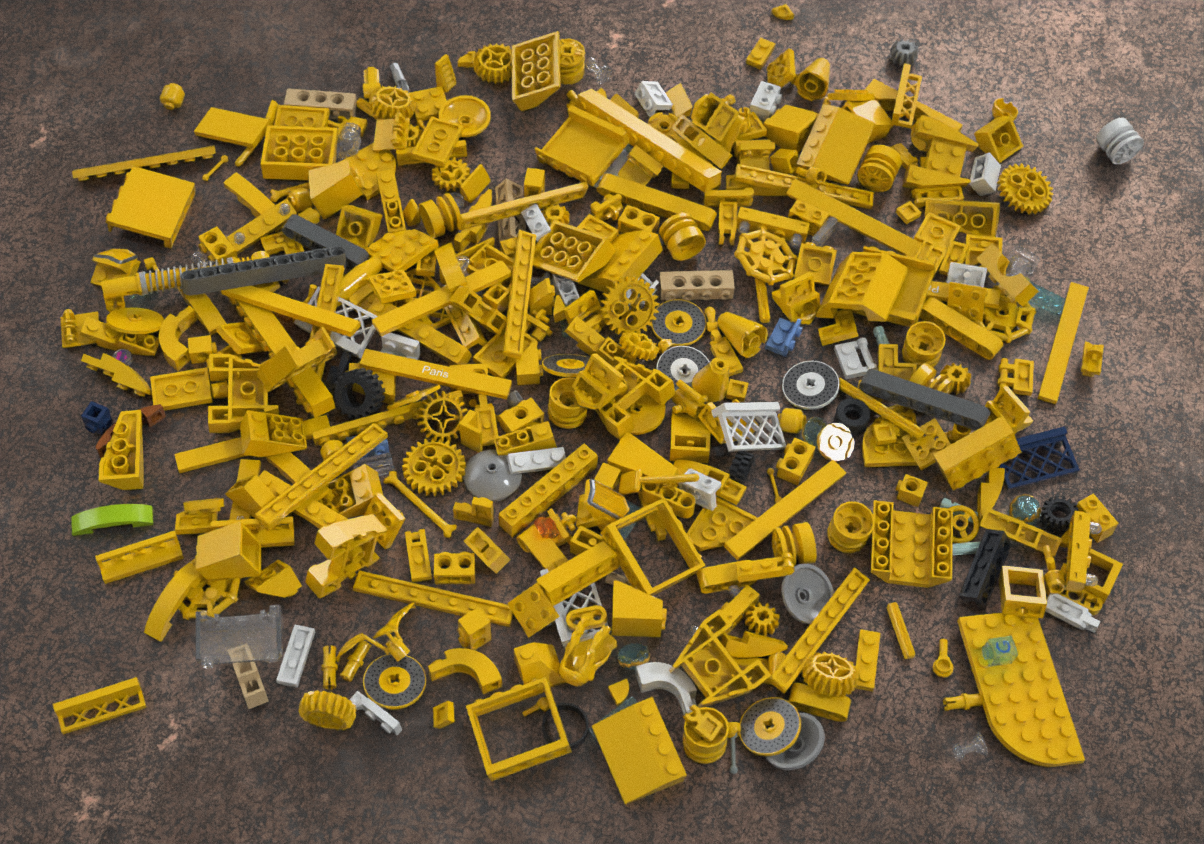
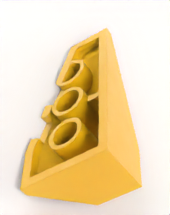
M926 199L925 217L930 212L961 225L959 232L995 237L999 222L1000 203Z
M141 410L121 411L113 429V436L106 446L105 455L99 463V482L121 490L143 489Z

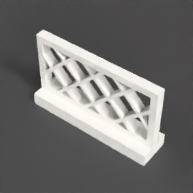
M319 286L309 301V305L314 306L315 304L317 306ZM339 297L338 302L342 303L343 310L337 311L336 314L345 313V317H349L347 312L356 310L359 317L355 318V320L360 321L362 329L356 331L351 340L348 339L349 336H342L333 331L330 338L336 347L346 352H351V355L361 359L363 351L376 331L373 324L365 328L363 320L367 318L374 319L378 316ZM295 320L294 323L299 328L311 334L312 324ZM363 333L364 340L362 344L355 343L354 336Z
M778 402L723 403L711 410L713 418L719 417L729 452L780 450L786 447L776 411L780 410ZM771 417L773 426L767 422V418ZM726 418L733 423L732 427L728 425ZM741 418L747 423L746 427L739 422ZM754 418L760 422L759 426L753 422ZM750 427L756 431L755 436L749 431ZM763 427L770 431L769 435L763 431ZM736 428L743 432L742 436L735 431ZM773 435L777 438L778 444L772 439ZM746 436L752 441L751 445L745 440ZM760 436L766 441L765 444L759 440ZM732 437L738 441L737 446H734Z
M548 569L540 571L541 576L548 573ZM595 583L589 585L592 587V590L588 596L577 592L571 597L569 602L563 600L554 606L560 616L555 622L564 650L572 635V630L568 628L566 623V614L570 608L580 609V607L573 604L575 598L579 596L586 599L582 608L587 607L589 602L602 606ZM596 616L594 620H599L601 617ZM601 629L585 630L579 642L594 638L595 633Z

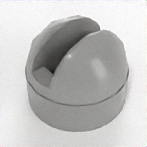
M516 390L510 393L507 398L508 404L512 407L517 406L519 402L523 401L522 396Z

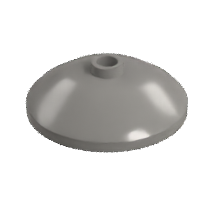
M485 450L470 458L466 464L465 475L463 476L465 487L470 494L477 498L485 497L493 502L502 501L512 496L519 488L522 479V473L510 474L507 455L498 456L497 450Z
M799 564L794 566L793 574L784 576L782 598L788 612L796 620L805 624H811L832 597L834 591L829 578L821 569L811 564Z
M799 713L801 731L795 743L780 754L766 756L773 766L782 770H795L808 765L819 755L824 745L825 733L822 725L815 717L806 713Z

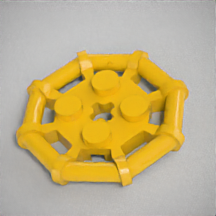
M764 228L739 235L737 250L734 252L735 258L740 261L748 277H755L771 286L774 283L791 280L794 277L793 271L798 261L797 255H794L784 237L781 238L769 233ZM758 238L757 242L753 243L751 241L752 239ZM747 247L749 252H745L744 248ZM780 247L782 248L786 256L782 254V252L779 249ZM783 263L788 264L787 269L782 267Z
M993 285V287L990 288V289L1000 290V289L997 287L998 285ZM1001 291L998 308L984 307L983 318L987 327L980 320L974 319L971 321L996 335L1002 341L1011 343L1019 337L1031 334L1036 309L1028 302L1023 308L1018 307L1016 303L1014 304L1006 297L1009 294L1008 292L1004 294ZM1001 311H1004V314L1006 315H1001L999 313ZM1021 315H1026L1025 322L1020 320ZM1017 326L1018 328H1020L1019 330L1011 333L1014 327ZM995 328L1003 330L1004 333L992 331V329Z
M195 555V558L189 563L195 565L197 555ZM203 576L196 589L191 588L184 600L188 598L191 601L189 607L182 602L178 610L186 620L190 618L216 619L217 615L238 601L237 595L240 580L243 577L206 579ZM209 584L210 588L203 591V586ZM228 584H231L230 592L227 593ZM219 599H224L221 603L214 607L216 605V601H218ZM197 608H207V610H197Z

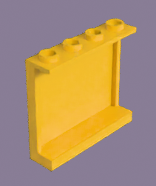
M571 105L567 109L568 119L542 150L537 147L534 150L537 160L542 164L546 163L553 169L560 170L567 176L574 177L581 183L586 182L593 187L628 145L627 131Z
M132 166L131 171L127 172L125 176L124 186H120L118 198L113 201L111 213H108L105 222L108 224V231L111 232L113 227H118L164 240V247L172 249L196 194L195 183Z
M864 246L863 252L887 253L908 268L906 277L886 321L911 327L918 322L935 273V263L927 259H916L910 255H899L893 251L879 250L873 246ZM852 309L853 313L866 316L865 310Z

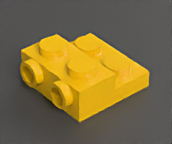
M811 242L801 243L794 279L810 272L814 275L815 284L829 286L837 250H834L831 246L819 247Z

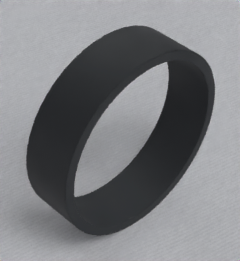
M556 704L558 711H574L583 718L586 724L583 736L576 742L569 744L571 750H574L581 746L587 738L589 729L587 715L575 704ZM550 709L545 713L542 721V733L548 744L555 742L548 736L545 730V723L552 715Z

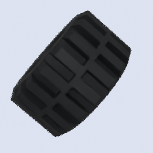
M357 368L343 373L342 376L336 379L338 382L333 384L335 390H332V395H335L334 403H337V410H342V415L348 414V418L355 417V419H359L378 411L377 408L382 406L383 403L380 401L385 399V396L382 395L385 392V388L381 387L383 382L378 380L379 376L377 374L372 375V370ZM354 383L359 384L365 392L363 404L357 402L353 397L352 387Z

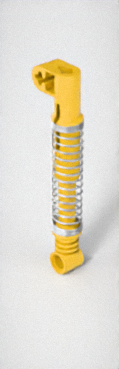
M258 251L252 254L251 259L249 257L244 259L243 257L240 260L239 258L229 257L226 258L227 263H224V260L221 259L222 264H218V261L215 260L216 265H212L210 260V266H206L204 261V267H201L198 262V268H195L192 263V269H189L186 264L183 268L180 265L177 269L174 266L171 270L168 267L165 271L161 269L159 272L155 270V272L149 271L147 274L139 272L134 276L101 281L106 309L112 312L125 308L124 296L139 294L140 296L148 295V292L150 294L153 291L158 293L159 290L164 292L165 289L170 291L171 288L176 290L177 287L182 289L181 274L185 271L268 258L269 254L266 251Z

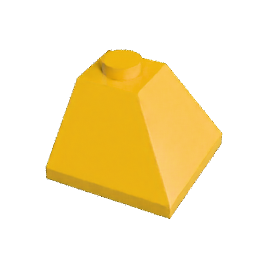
M276 560L262 569L260 576L250 577L244 581L247 586L257 592L280 597L293 596L298 592L297 589L302 587L291 566L280 560Z
M532 642L514 648V660L523 685L530 683L533 679L538 680L546 677L550 688L566 683L560 677V662L553 645Z

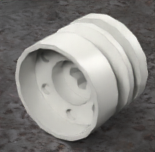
M1125 118L1112 120L1100 130L1096 137L1097 144L1106 152V155L1114 164H1122L1132 159L1142 149L1144 144L1143 139L1133 130L1132 125Z

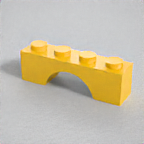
M993 244L976 258L981 263L979 267L987 268L986 274L990 273L988 277L995 284L997 282L1000 283L997 287L1004 294L1008 292L1007 297L1014 304L1018 302L1023 307L1039 292L1021 273L1015 276H1006V269L1010 261Z

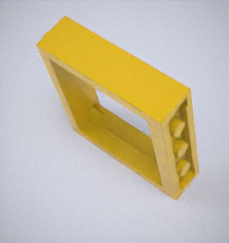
M665 497L607 525L600 532L607 545L617 553L619 565L632 587L651 596L691 577L698 570L706 566L701 559L702 556L695 549L692 539L684 531L681 521L677 519L672 506H669ZM656 512L690 569L652 588L618 530Z
M546 677L538 680L533 679L525 685H515L508 691L496 692L489 698L477 699L475 703L466 706L486 773L491 781L572 752ZM545 692L560 740L492 764L478 716Z

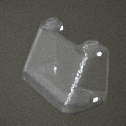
M270 605L269 612L266 613L265 610H260L261 614L221 618L219 614H214L213 618L207 616V611H197V662L204 668H211L220 664L255 661L277 662L283 655L284 615L281 606Z

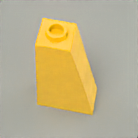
M625 432L607 460L608 465L621 469V474L640 469L642 470V477L679 475L677 467L629 432ZM666 483L676 488L679 486V483Z

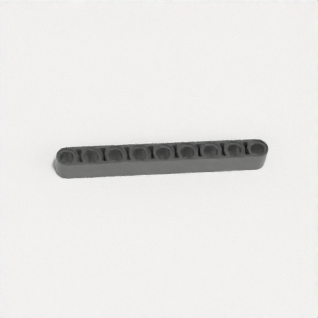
M335 246L188 270L181 274L183 293L186 295H197L323 274L325 264L342 265L346 268V250L343 247Z

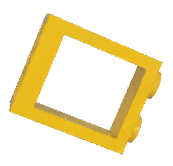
M1090 549L1088 551V556H1091L1090 563L1109 571L1103 587L1086 579L1083 589L1100 597L1104 604L1123 563ZM1063 563L1060 569L1064 573V580L1066 577L1067 565L1065 563Z
M1002 566L998 580L1002 614L1043 618L1047 606L1043 570ZM1009 583L1036 586L1037 597L1011 595Z

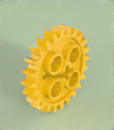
M1015 163L1013 167L1009 165L1007 169L1005 168L997 182L1000 185L998 190L1002 191L1000 196H1005L1003 201H1009L1008 206H1015V211L1019 208L1022 214L1026 210L1028 215L1031 212L1037 214L1039 211L1041 213L1049 206L1054 195L1051 192L1053 188L1049 187L1051 182L1045 181L1047 176H1041L1042 171L1037 173L1036 167L1030 169L1029 165L1024 167L1022 163L1019 167Z
M626 276L625 281L623 278H618L619 283L612 281L613 288L607 286L606 288L609 293H603L606 299L600 300L604 304V307H601L600 310L605 311L601 317L607 318L604 324L610 325L609 329L612 331L615 329V333L618 335L625 333V331L629 333L630 331H635V333L641 334L640 329L647 331L646 325L653 326L650 320L657 319L653 314L659 313L655 309V306H658L659 303L654 302L658 296L652 295L655 289L649 288L650 283L646 282L644 284V279L640 278L638 280V277L633 276L632 280L629 276ZM631 289L632 294L629 298H627L626 292L627 290ZM644 301L645 306L640 310L639 304ZM619 303L620 309L619 311L615 312L614 307L616 304ZM632 315L633 321L628 324L627 319Z
M433 438L431 442L424 439V444L417 442V448L411 446V452H406V458H403L404 465H402L403 476L406 478L407 485L411 484L412 490L418 487L419 494L424 490L426 496L433 492L434 497H436L439 491L442 495H444V490L451 492V486L457 488V481L462 482V476L465 475L466 468L465 457L462 455L461 449L457 450L456 444L450 446L449 440L444 444L441 438L438 442H435Z

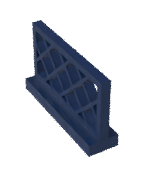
M1065 426L1017 438L1021 452H1025L1031 455L1027 463L1018 458V454L1012 459L1013 462L1010 467L1003 463L998 466V468H1005L1004 483L1007 491L1079 472L1080 469L1066 438L1067 430ZM1062 442L1065 449L1063 453L1053 449L1056 443ZM1042 447L1048 451L1045 458L1035 453L1037 448ZM1050 453L1061 457L1058 464L1048 460ZM1033 457L1043 462L1040 469L1030 464ZM1063 459L1071 463V469H1065L1060 466ZM1015 462L1025 466L1023 473L1012 469ZM1045 464L1056 468L1054 473L1049 474L1043 471ZM1028 468L1038 473L1036 478L1032 479L1025 475ZM1010 473L1020 477L1018 483H1010L1008 477Z

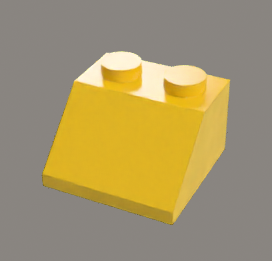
M1011 116L996 117L974 133L979 148L986 154L990 152L998 163H1001L1023 147Z
M352 205L342 206L336 235L365 250L375 240L383 215Z

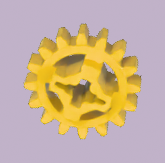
M453 157L452 160L449 159L445 167L435 165V168H432V180L435 186L439 185L440 189L446 188L447 192L449 189L456 191L457 187L460 189V185L470 175V168H467V163L462 164V159L456 161V157Z
M625 331L619 339V344L622 345L621 348L630 353V356L633 358H642L646 361L648 359L653 360L659 352L657 344L653 343L643 333L639 334L632 331L629 333Z

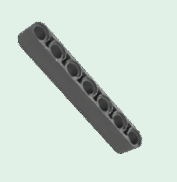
M869 369L859 384L860 389L866 394L972 430H978L983 427L990 416L989 409L983 405L874 369Z

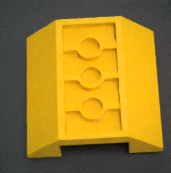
M851 252L839 264L816 313V317L834 318L838 308L865 310L868 321L886 322L906 277L908 268L887 253Z
M874 500L873 516L875 525L872 531L871 573L888 584L924 588L952 581L953 509L933 507L931 514L894 511V502Z

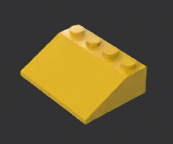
M558 31L512 46V100L521 111L537 107L560 88V41Z
M823 104L796 165L805 170H808L810 167H817L826 172V180L849 185L876 123L840 107Z
M267 125L261 158L263 179L309 180V170L335 164L338 129Z
M554 220L549 226L551 232L542 236L535 245L533 266L575 282H580L605 266L616 250L607 237Z
M646 230L619 234L611 243L616 252L608 263L578 283L609 293L606 287L613 288L612 281L619 283L618 278H623L625 281L626 276H629L631 280L633 276L639 278L663 250L658 234Z
M653 697L635 703L591 726L625 805L683 782L687 774Z

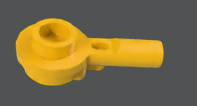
M947 639L939 640V656L932 667L934 673L939 677L950 676L954 669L950 658L947 656Z

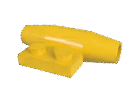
M373 256L345 274L342 279L339 297L367 311L377 297L368 282V277L377 275L383 268L382 262ZM341 302L337 303V307L342 305Z

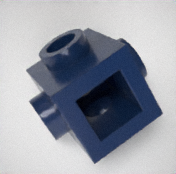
M93 401L89 403L81 415L85 429L91 433L96 432L103 435L105 430L109 429L112 424L109 409Z

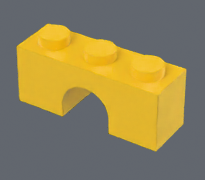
M459 285L449 301L488 331L500 335L506 326L507 317L497 309L485 304L482 301L483 298L470 288Z

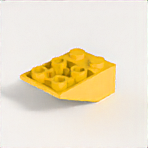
M246 411L240 424L243 455L266 457L307 449L303 418Z
M672 410L669 461L683 459L698 463H708L710 431L702 421L695 420L686 412L674 414Z
M364 464L326 485L331 492L320 499L319 502L346 518L364 515L376 493L383 495L378 472Z

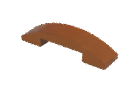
M161 404L138 409L142 413V425L147 423L149 427H152L166 417ZM116 422L102 435L95 447L100 459L105 455L106 446L113 436Z

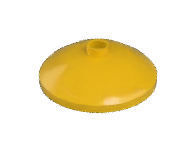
M463 95L446 101L439 110V119L463 125L464 131L460 137H472L480 134L488 127L491 113L488 105L481 99Z

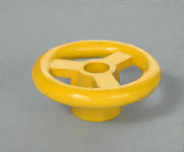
M963 505L950 507V509H953V512H965L964 515L958 514L953 518V528L959 531L961 538L953 537V543L970 542L979 531L978 516L972 509ZM971 516L974 526L972 532L967 535L965 529ZM957 521L963 522V526H962V527L957 526V525H956V522H957Z

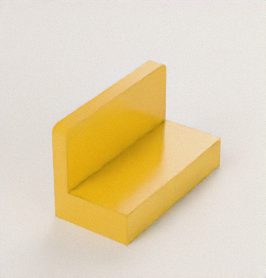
M470 409L459 423L461 444L479 453L483 450L482 432L477 428V413Z

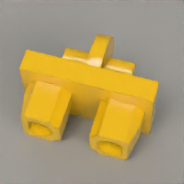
M610 193L605 195L602 204L595 201L590 205L591 212L602 221L609 218L613 220L619 219V212L623 209L621 204L622 196L619 193L615 196Z
M541 309L539 312L533 310V316L527 313L525 332L527 333L530 327L533 326L535 330L531 336L539 342L546 335L550 337L553 333L549 330L550 327L543 323H548L550 320L546 317L547 311Z
M1085 341L1081 365L1082 375L1094 377L1095 374L1100 375L1104 345H1093Z
M551 508L547 511L549 516L541 523L548 532L556 527L559 531L550 536L557 547L566 542L570 545L572 536L567 528L570 531L575 530L574 524L577 518L575 515H567L564 512L561 514L563 518L561 520L558 514Z

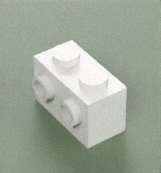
M761 81L750 104V112L754 111L757 117L763 121L773 116L776 112V104H779L782 98V94H780L781 87Z
M990 152L975 157L970 177L971 182L969 184L980 196L996 192L1001 165Z

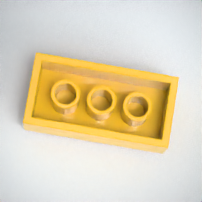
M1001 416L933 455L942 475L954 491L973 479L981 477L989 470L997 468L1005 461L1015 458L1021 453L1013 430L1004 417Z

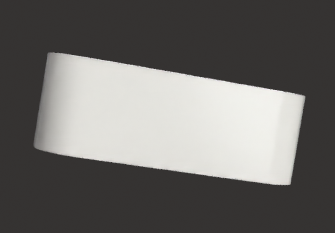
M553 274V285L556 295H560L565 307H567L579 298V294L573 280Z

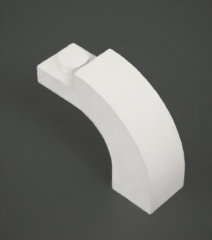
M660 662L636 666L635 675L641 693L654 689L667 690L677 697L683 715L692 712L689 708L692 705H696L695 697L697 690L692 680L682 670L677 668L670 673L669 670L672 665Z

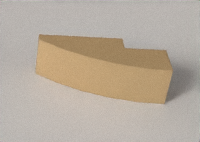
M248 644L228 651L248 709L269 702Z

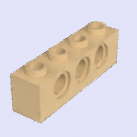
M287 88L284 105L329 108V119L338 120V116H343L349 120L350 116L355 117L357 99L356 94Z
M733 270L660 272V300L733 299Z

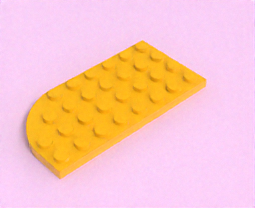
M1002 613L959 617L957 623L978 691L982 697V704L988 724L997 739L1016 756L1039 766L1058 767L1082 764L1085 761V757L1039 619ZM1006 640L1010 644V650L1006 653L1000 652L997 649L996 644L999 643L998 647L1000 650L1006 651L1008 649V644L1006 642L1005 646L1003 644V641Z

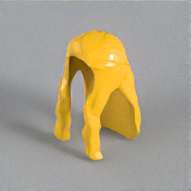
M580 616V621L575 631L572 632L571 640L566 646L564 657L559 666L560 677L568 684L577 687L586 684L588 681H593L596 670L608 660L611 652L617 648V641L609 634L611 628L604 625L599 632L595 633L594 638L579 642L588 623L586 616Z

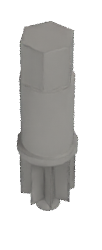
M392 63L390 69L395 86L402 88L404 91H409L407 81L398 63Z

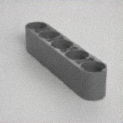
M292 214L282 227V232L285 236L312 250L335 246L343 247L346 250V266L351 270L369 257L368 252L363 248L298 215Z

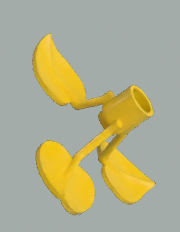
M410 603L396 612L385 627H382L373 636V639L386 634L390 639L386 643L387 648L362 632L343 645L336 657V661L338 662L342 654L362 640H367L382 649L386 654L390 653L397 662L400 661L410 650L402 642L403 639L398 632V624L409 609L416 608V605ZM394 632L396 637H393L390 633Z

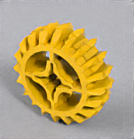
M496 43L495 45L489 44L488 47L483 46L482 49H478L473 60L475 73H477L478 77L482 78V81L487 80L488 83L491 81L495 84L497 82L503 83L504 80L509 82V79L512 78V49H510V46L505 47L504 44L498 45Z
M388 85V87L376 88L369 98V107L372 114L376 115L377 118H382V120L393 119L396 113H402L404 118H412L416 108L415 98L412 97V94H409L407 90H402V88H396V86L390 87Z
M441 391L440 397L437 392H434V399L427 395L426 397L429 402L427 403L422 400L421 403L425 407L417 408L418 411H422V415H416V418H422V421L417 422V425H424L420 432L423 433L427 430L426 438H429L432 434L434 441L439 437L444 442V437H446V440L451 442V435L454 439L458 438L455 432L460 433L459 423L465 417L462 413L468 410L467 408L461 410L460 407L465 404L463 401L457 404L459 396L451 399L453 396L452 392H449L447 397H445V391ZM440 401L438 411L434 414H427L429 408L435 402ZM446 402L455 408L457 415L450 414L447 411ZM444 412V415L451 416L452 418L444 419L442 423L440 422L441 419L434 418L433 416L441 415ZM427 419L437 422L439 433L429 426ZM450 420H457L454 428L445 433L446 424Z
M824 651L822 654L816 652L815 655H811V658L806 659L802 670V677L804 682L807 683V687L813 688L814 692L818 691L821 695L826 694L829 697L832 695L836 698L839 695L845 697L846 695H851L858 684L859 672L857 667L853 666V662L847 661V658L840 657V654L834 655L832 652L827 654Z
M316 690L304 694L300 701L298 712L300 713L299 716L304 721H308L309 724L338 731L339 729L346 730L351 728L356 718L357 709L356 705L351 700H347L346 697L333 694L332 692Z

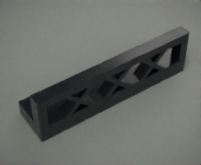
M986 529L959 593L962 600L974 601L979 610L985 611L1000 576L1001 568L1004 566L1012 546L1005 531Z

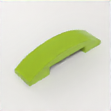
M117 504L80 512L71 517L72 535L93 533V529L132 524L133 528L153 525V507L143 504Z

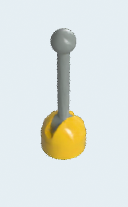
M728 722V738H731V767L729 771L731 774H736L738 768L735 762V738L740 735L741 724L738 722Z

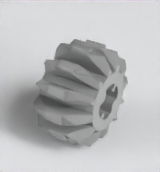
M903 39L895 41L890 49V59L894 61V64L898 63L899 66L904 64L913 65L918 58V46H915L914 42L910 43L909 39L907 41Z

